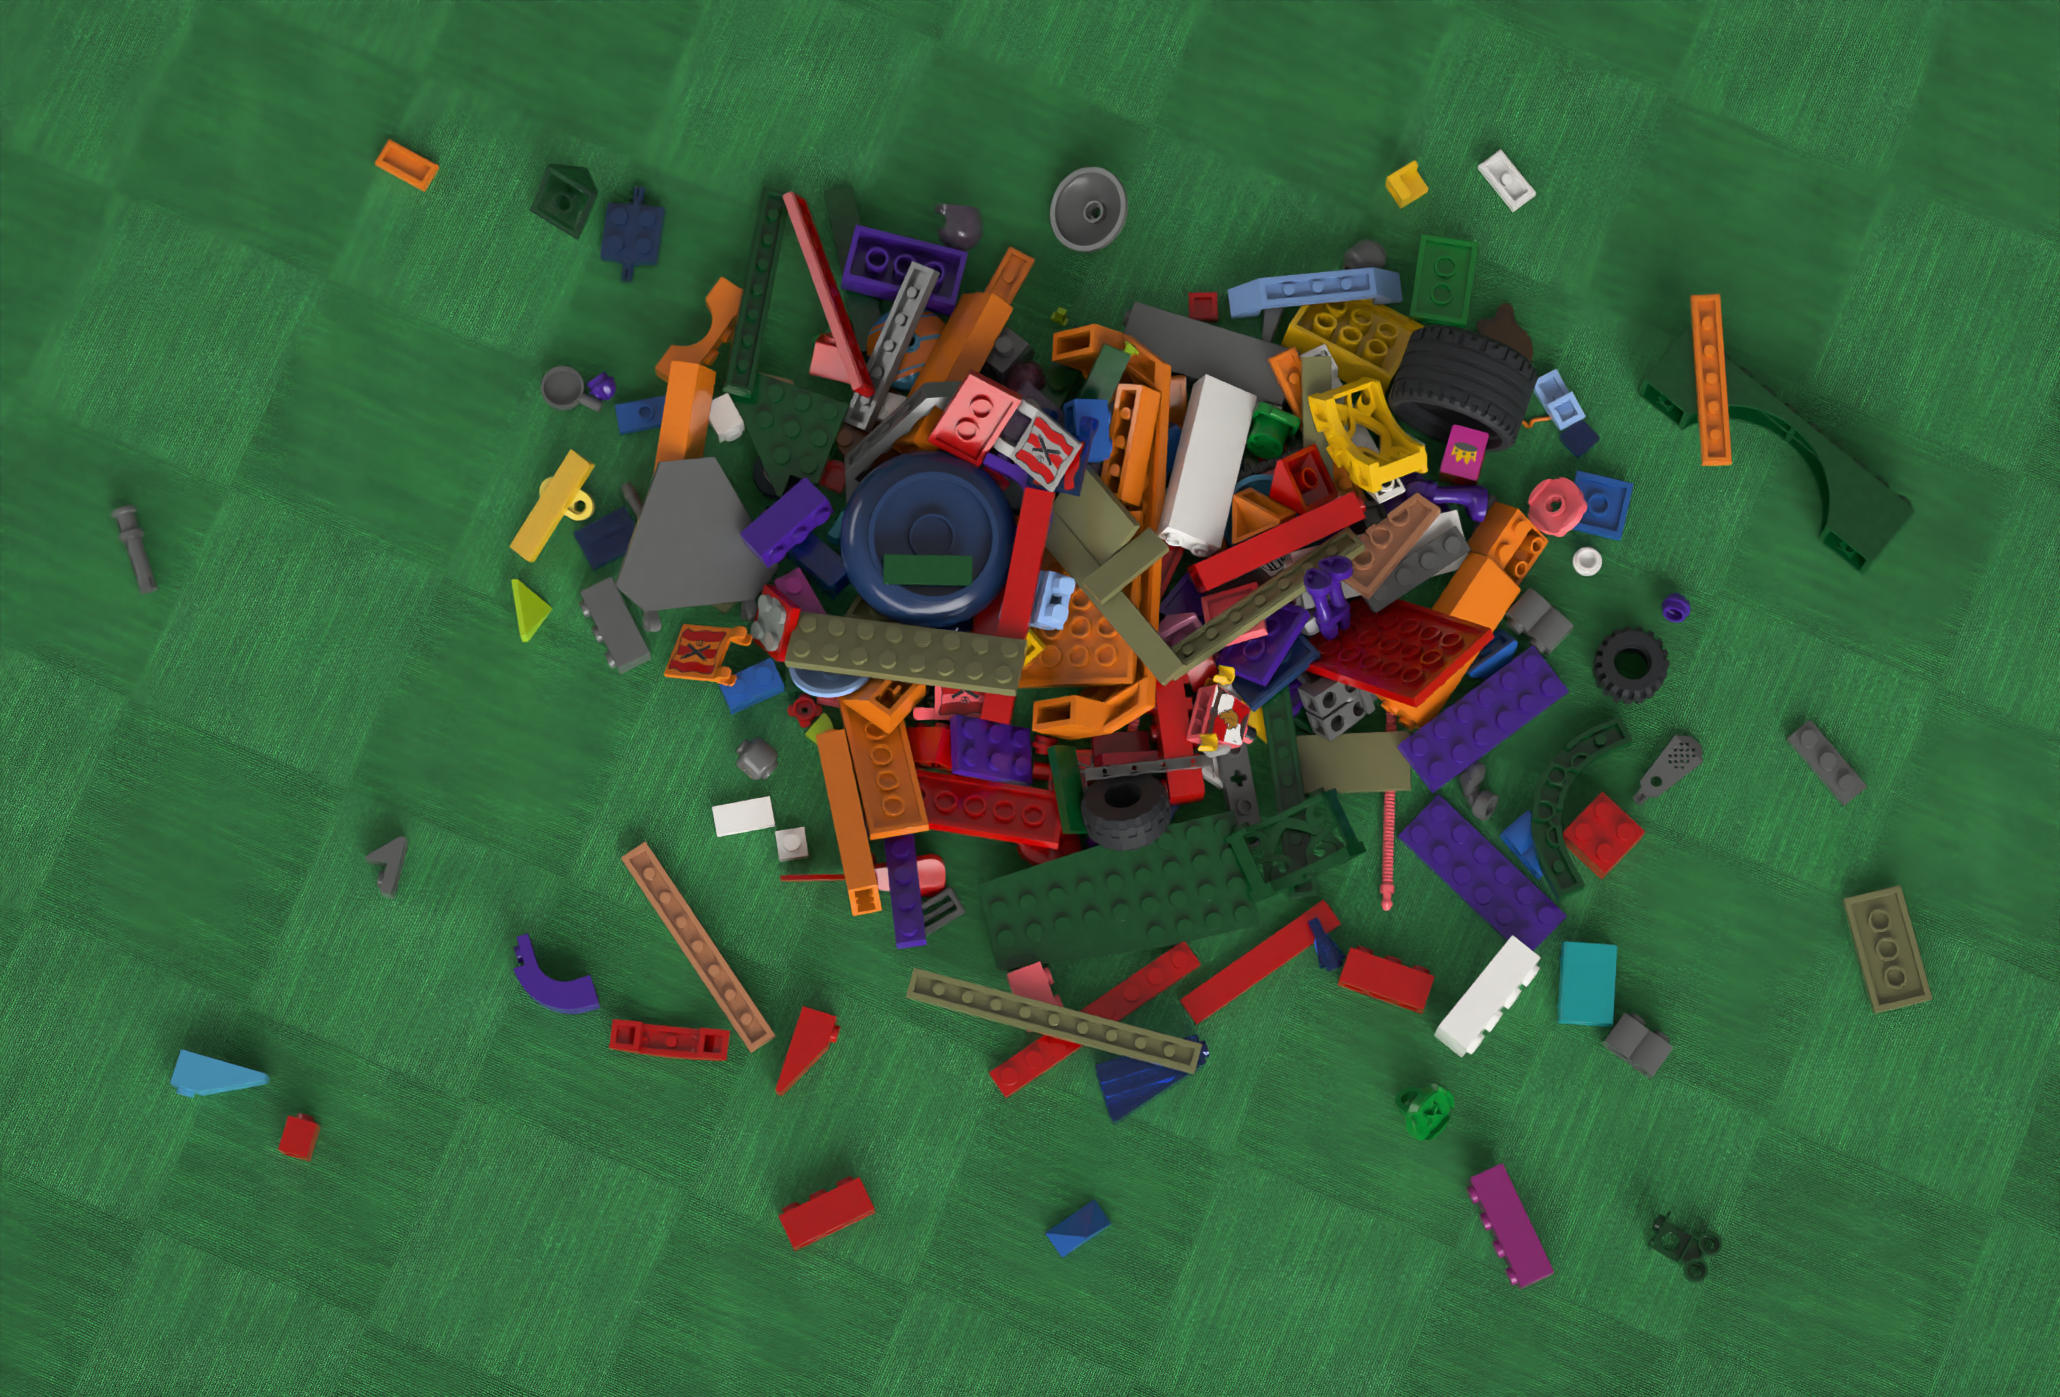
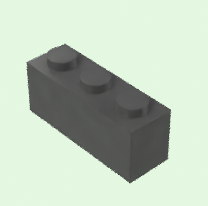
M609 577L580 591L582 601L578 602L585 618L591 616L596 625L591 630L598 644L604 641L608 649L604 656L610 668L617 667L619 673L622 674L651 660V655L617 587L614 585L612 577Z

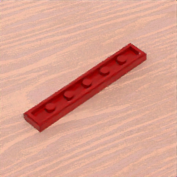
M1322 900L1184 996L1179 1002L1195 1025H1198L1336 929L1341 923L1327 903Z

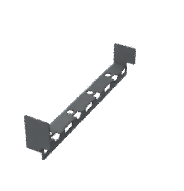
M1205 755L1086 768L1084 770L1086 789L1087 781L1094 779L1138 776L1146 773H1164L1208 766L1212 767L1214 778L1213 757L1209 758ZM1195 759L1196 762L1192 764L1190 761ZM1162 762L1166 763L1165 767L1161 766ZM1135 765L1137 769L1132 770V766ZM1103 769H1107L1106 774L1102 772Z

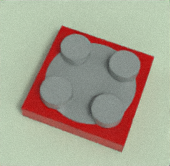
M764 584L762 595L758 600L756 617L751 626V635L753 636L752 640L777 662H785L791 633L797 626L801 608L774 585Z

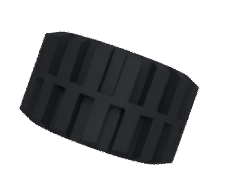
M1625 626L1622 631L1619 628L1614 630L1610 636L1607 635L1603 639L1594 657L1592 672L1593 676L1597 678L1595 683L1598 688L1602 687L1604 689L1602 693L1606 697L1609 694L1613 696L1612 701L1616 703L1619 700H1623L1624 705H1631L1632 701L1640 704L1646 698L1649 700L1656 691H1659L1668 674L1669 661L1667 660V649L1662 648L1663 642L1660 638L1658 640L1653 638L1655 633L1650 630L1648 634L1642 632L1643 627L1637 626L1636 630H1631V626ZM1622 652H1634L1640 655L1647 665L1646 675L1640 679H1627L1618 673L1614 665L1616 655Z

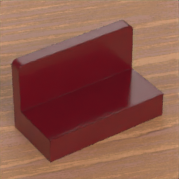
M1147 731L1113 732L1112 734L1091 737L1094 768L1159 760L1158 750L1150 751Z

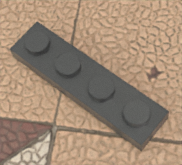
M1453 526L1401 560L1370 599L1363 595L1362 597L1372 613L1375 614L1470 552L1471 548L1457 526Z

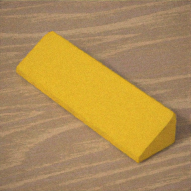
M570 449L509 547L528 562H534L595 467V464L573 449Z

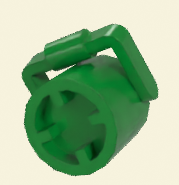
M1258 402L1253 410L1251 419L1253 424L1246 442L1248 449L1256 456L1264 459L1278 458L1283 452L1287 437L1292 438L1298 430L1301 419L1265 402Z

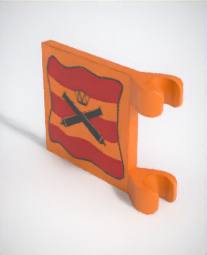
M683 624L664 675L671 678L711 681L725 686H733L737 676L731 674L732 670L729 667H721L729 644L734 642L739 645L749 646L753 636L747 634V629L743 626L722 628Z

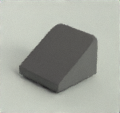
M1376 500L1364 502L1366 511L1363 512L1365 518L1352 524L1356 535L1364 534L1365 530L1374 524L1377 525L1387 518L1383 503L1378 504Z

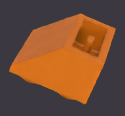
M1495 501L1483 522L1479 524L1467 543L1471 548L1470 552L1489 557L1519 586L1549 541L1518 508Z
M870 678L862 687L849 693L843 699V703L890 734L925 696L926 685Z

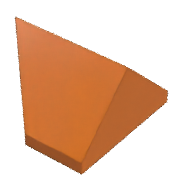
M1251 487L1234 494L1232 499V545L1295 518L1297 512Z

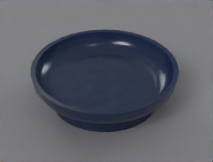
M936 450L913 451L893 457L880 464L856 487L847 503L842 518L840 530L841 555L847 575L854 588L878 613L903 625L943 628L959 624L976 616L986 609L1001 593L1007 583L1017 524L1011 504L1004 491L992 476L980 466L977 467L949 452ZM883 554L972 556V586L883 584Z

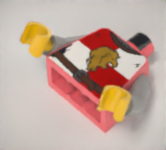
M1224 665L1218 666L1219 675H1215L1213 681L1217 682L1216 685L1198 689L1186 738L1189 742L1201 744L1198 747V751H1203L1205 756L1209 758L1229 753L1230 749L1240 747L1243 742L1247 744L1252 743L1257 733L1254 727L1247 724L1250 715L1249 707L1242 702L1232 686L1235 670L1233 667Z

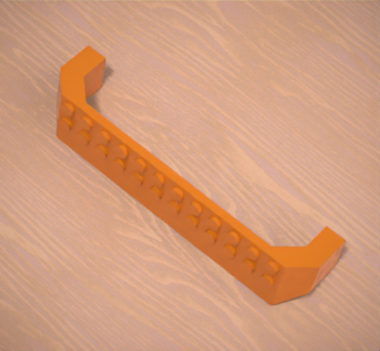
M1098 324L1054 333L1052 361L1080 370L1085 379L1089 375L1103 342L1121 350L1125 349L1126 345L1124 342H1129L1136 347L1135 349L1139 352V355L1134 354L1130 357L1119 383L1144 385L1161 393L1140 507L1125 506L1128 511H1141L1144 513L1143 532L1150 527L1157 534L1165 503L1171 365L1134 337ZM1117 387L1113 393V396L1109 404L1116 398ZM1104 461L1097 463V466L1102 468ZM1162 557L1141 573L1139 611L1157 632L1159 629ZM1137 656L1136 682L1134 684L1124 686H1086L1077 695L1034 702L1032 731L1066 740L1112 734L1155 707L1156 677Z

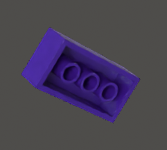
M856 225L842 277L841 289L894 302L913 261L940 273L925 309L951 316L955 308L968 252Z

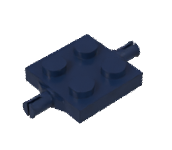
M638 186L634 187L632 203H608L600 253L602 261L617 262L623 265L620 281L625 283L627 281L628 283L633 282L635 266L644 264L658 266L666 213L664 207H653L643 204L646 188L640 187L639 189Z

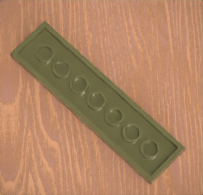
M800 611L797 626L791 633L785 665L791 668L1017 696L1028 644L1027 640Z

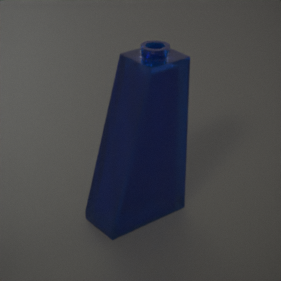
M770 506L766 507V508L760 513V515H762L767 509H769ZM812 532L808 533L803 542L796 544L786 552L785 556L795 566L800 567L801 571L832 601L851 583L844 567L843 559Z
M1198 1034L1182 1038L1202 1044L1195 1073L1205 1067V1058L1210 1057L1205 1040L1199 1041ZM1126 1056L1095 1065L1096 1076L1112 1125L1120 1123L1193 1075Z

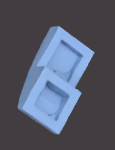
M1557 369L1538 378L1534 393L1560 431L1586 417L1573 392L1568 391Z

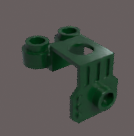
M1669 1210L1665 1216L1659 1214L1652 1227V1230L1656 1232L1648 1244V1249H1653L1676 1263L1683 1264V1274L1689 1282H1701L1708 1274V1266L1702 1258L1703 1256L1712 1257L1720 1252L1722 1248L1720 1236L1714 1232H1706L1700 1237L1694 1234L1690 1236L1666 1223L1672 1211ZM1672 1233L1678 1237L1679 1246L1676 1250L1669 1251L1663 1247L1662 1238L1664 1235ZM1705 1240H1711L1714 1243L1713 1250H1706L1703 1243ZM1691 1266H1697L1700 1269L1699 1276L1695 1277L1690 1274Z

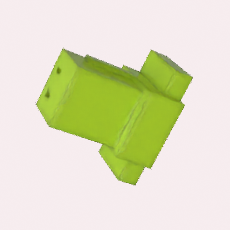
M1059 307L1056 312H1053L1050 320L1065 327L1069 321L1066 318L1067 310Z
M1127 341L1124 342L1126 346L1123 351L1130 353L1131 356L1134 354L1139 355L1134 345Z

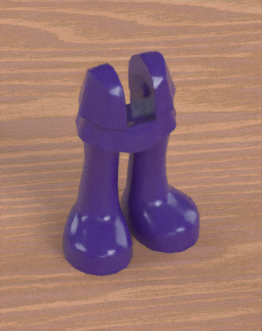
M1409 479L1403 485L1405 488L1403 495L1406 499L1419 493L1433 504L1458 503L1464 505L1466 515L1471 517L1473 521L1483 522L1485 518L1488 490L1483 485L1438 486L1437 482L1433 479L1427 481L1423 479Z
M1331 556L1318 562L1320 569H1308L1303 578L1305 589L1312 596L1317 609L1313 613V616L1316 618V624L1323 637L1327 640H1332L1338 636V628L1346 630L1350 626V605L1345 599L1341 580L1351 577L1353 565L1351 560L1344 556Z

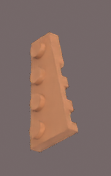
M1419 493L1411 496L1388 513L1387 518L1365 530V534L1359 539L1364 543L1366 550L1351 560L1353 574L1350 578L1341 581L1367 599H1370L1440 515V508Z

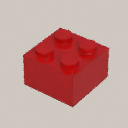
M1601 792L1563 832V838L1566 847L1602 880L1642 839L1645 831L1607 795Z

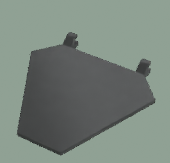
M715 457L664 461L657 464L614 584L644 611L643 628L645 631L655 632L661 629V621L657 610L742 601L740 609L741 619L753 621L758 610L755 598L764 588V584L768 583L779 568L777 563L767 568L745 545L740 533L752 523V520Z

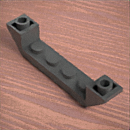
M962 381L924 383L844 456L847 503L856 487L868 475L865 472L872 466L873 461L881 454L887 453L901 435L908 434L913 425L922 416H927L933 410L934 405L944 411Z

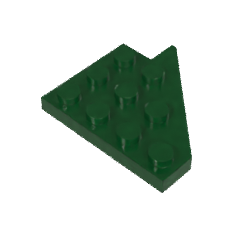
M757 372L750 399L731 394L778 498L780 499L785 495L791 477L798 480L806 477L813 485L819 487L849 410V404Z

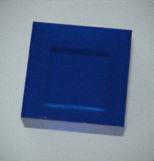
M1581 419L1559 436V440L1579 460L1599 442L1600 437Z

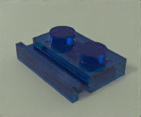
M623 506L573 532L593 571L626 554L635 524L626 507Z

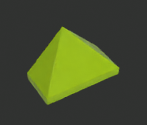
M512 579L520 636L523 642H528L553 608L518 579Z

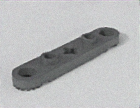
M1243 742L1240 747L1230 749L1229 753L1216 756L1223 785L1226 810H1234L1237 826L1244 822H1248L1251 826L1261 822L1247 747L1246 743ZM1235 771L1237 776H1242L1243 781L1239 783V787H1237L1236 782H1231L1230 777L1235 775ZM1254 838L1252 844H1247L1250 851H1252L1251 846L1257 847L1259 845L1257 838Z

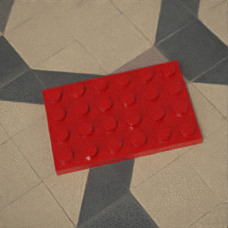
M1360 595L1349 604L1351 619L1350 626L1346 630L1338 628V636L1332 640L1325 639L1321 631L1309 639V642L1319 651L1322 657L1318 661L1312 662L1305 671L1417 708L1439 687L1444 685L1473 656L1481 651L1494 638V635L1489 627L1400 599L1393 601L1373 614L1362 595Z

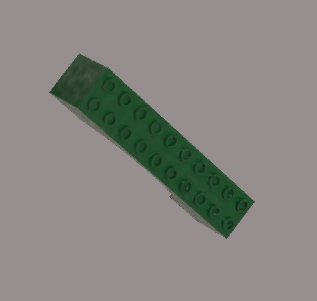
M1689 327L1646 375L1638 392V395L1682 430L1699 424L1692 330ZM1724 351L1729 420L1745 422L1766 429L1788 443L1799 454L1809 468L1819 491L1822 518L1818 540L1863 576L1907 525L1916 511L1912 507L1913 504L1901 494L1896 495L1891 491L1889 484L1879 476L1874 477L1870 474L1862 461L1857 458L1852 459L1845 454L1844 448L1837 441L1832 439L1829 441L1824 437L1816 424L1811 421L1806 422L1799 417L1798 411L1789 403L1783 404L1778 400L1775 392L1766 385L1761 386L1753 380L1751 372L1742 366L1737 367L1730 361V356Z

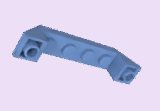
M1375 267L1258 278L1228 289L1231 319L1260 316L1261 309L1362 299H1373V305L1403 301L1399 273Z

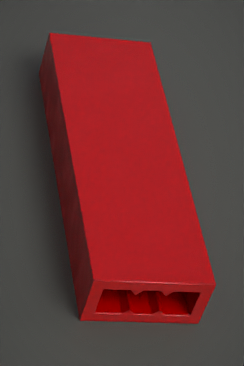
M1354 491L1195 563L1187 567V570L1198 594H1201L1364 519L1365 504L1359 495L1355 496Z

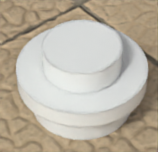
M1583 547L1574 554L1572 563L1575 571L1580 575L1592 576L1601 568L1602 558L1594 548Z

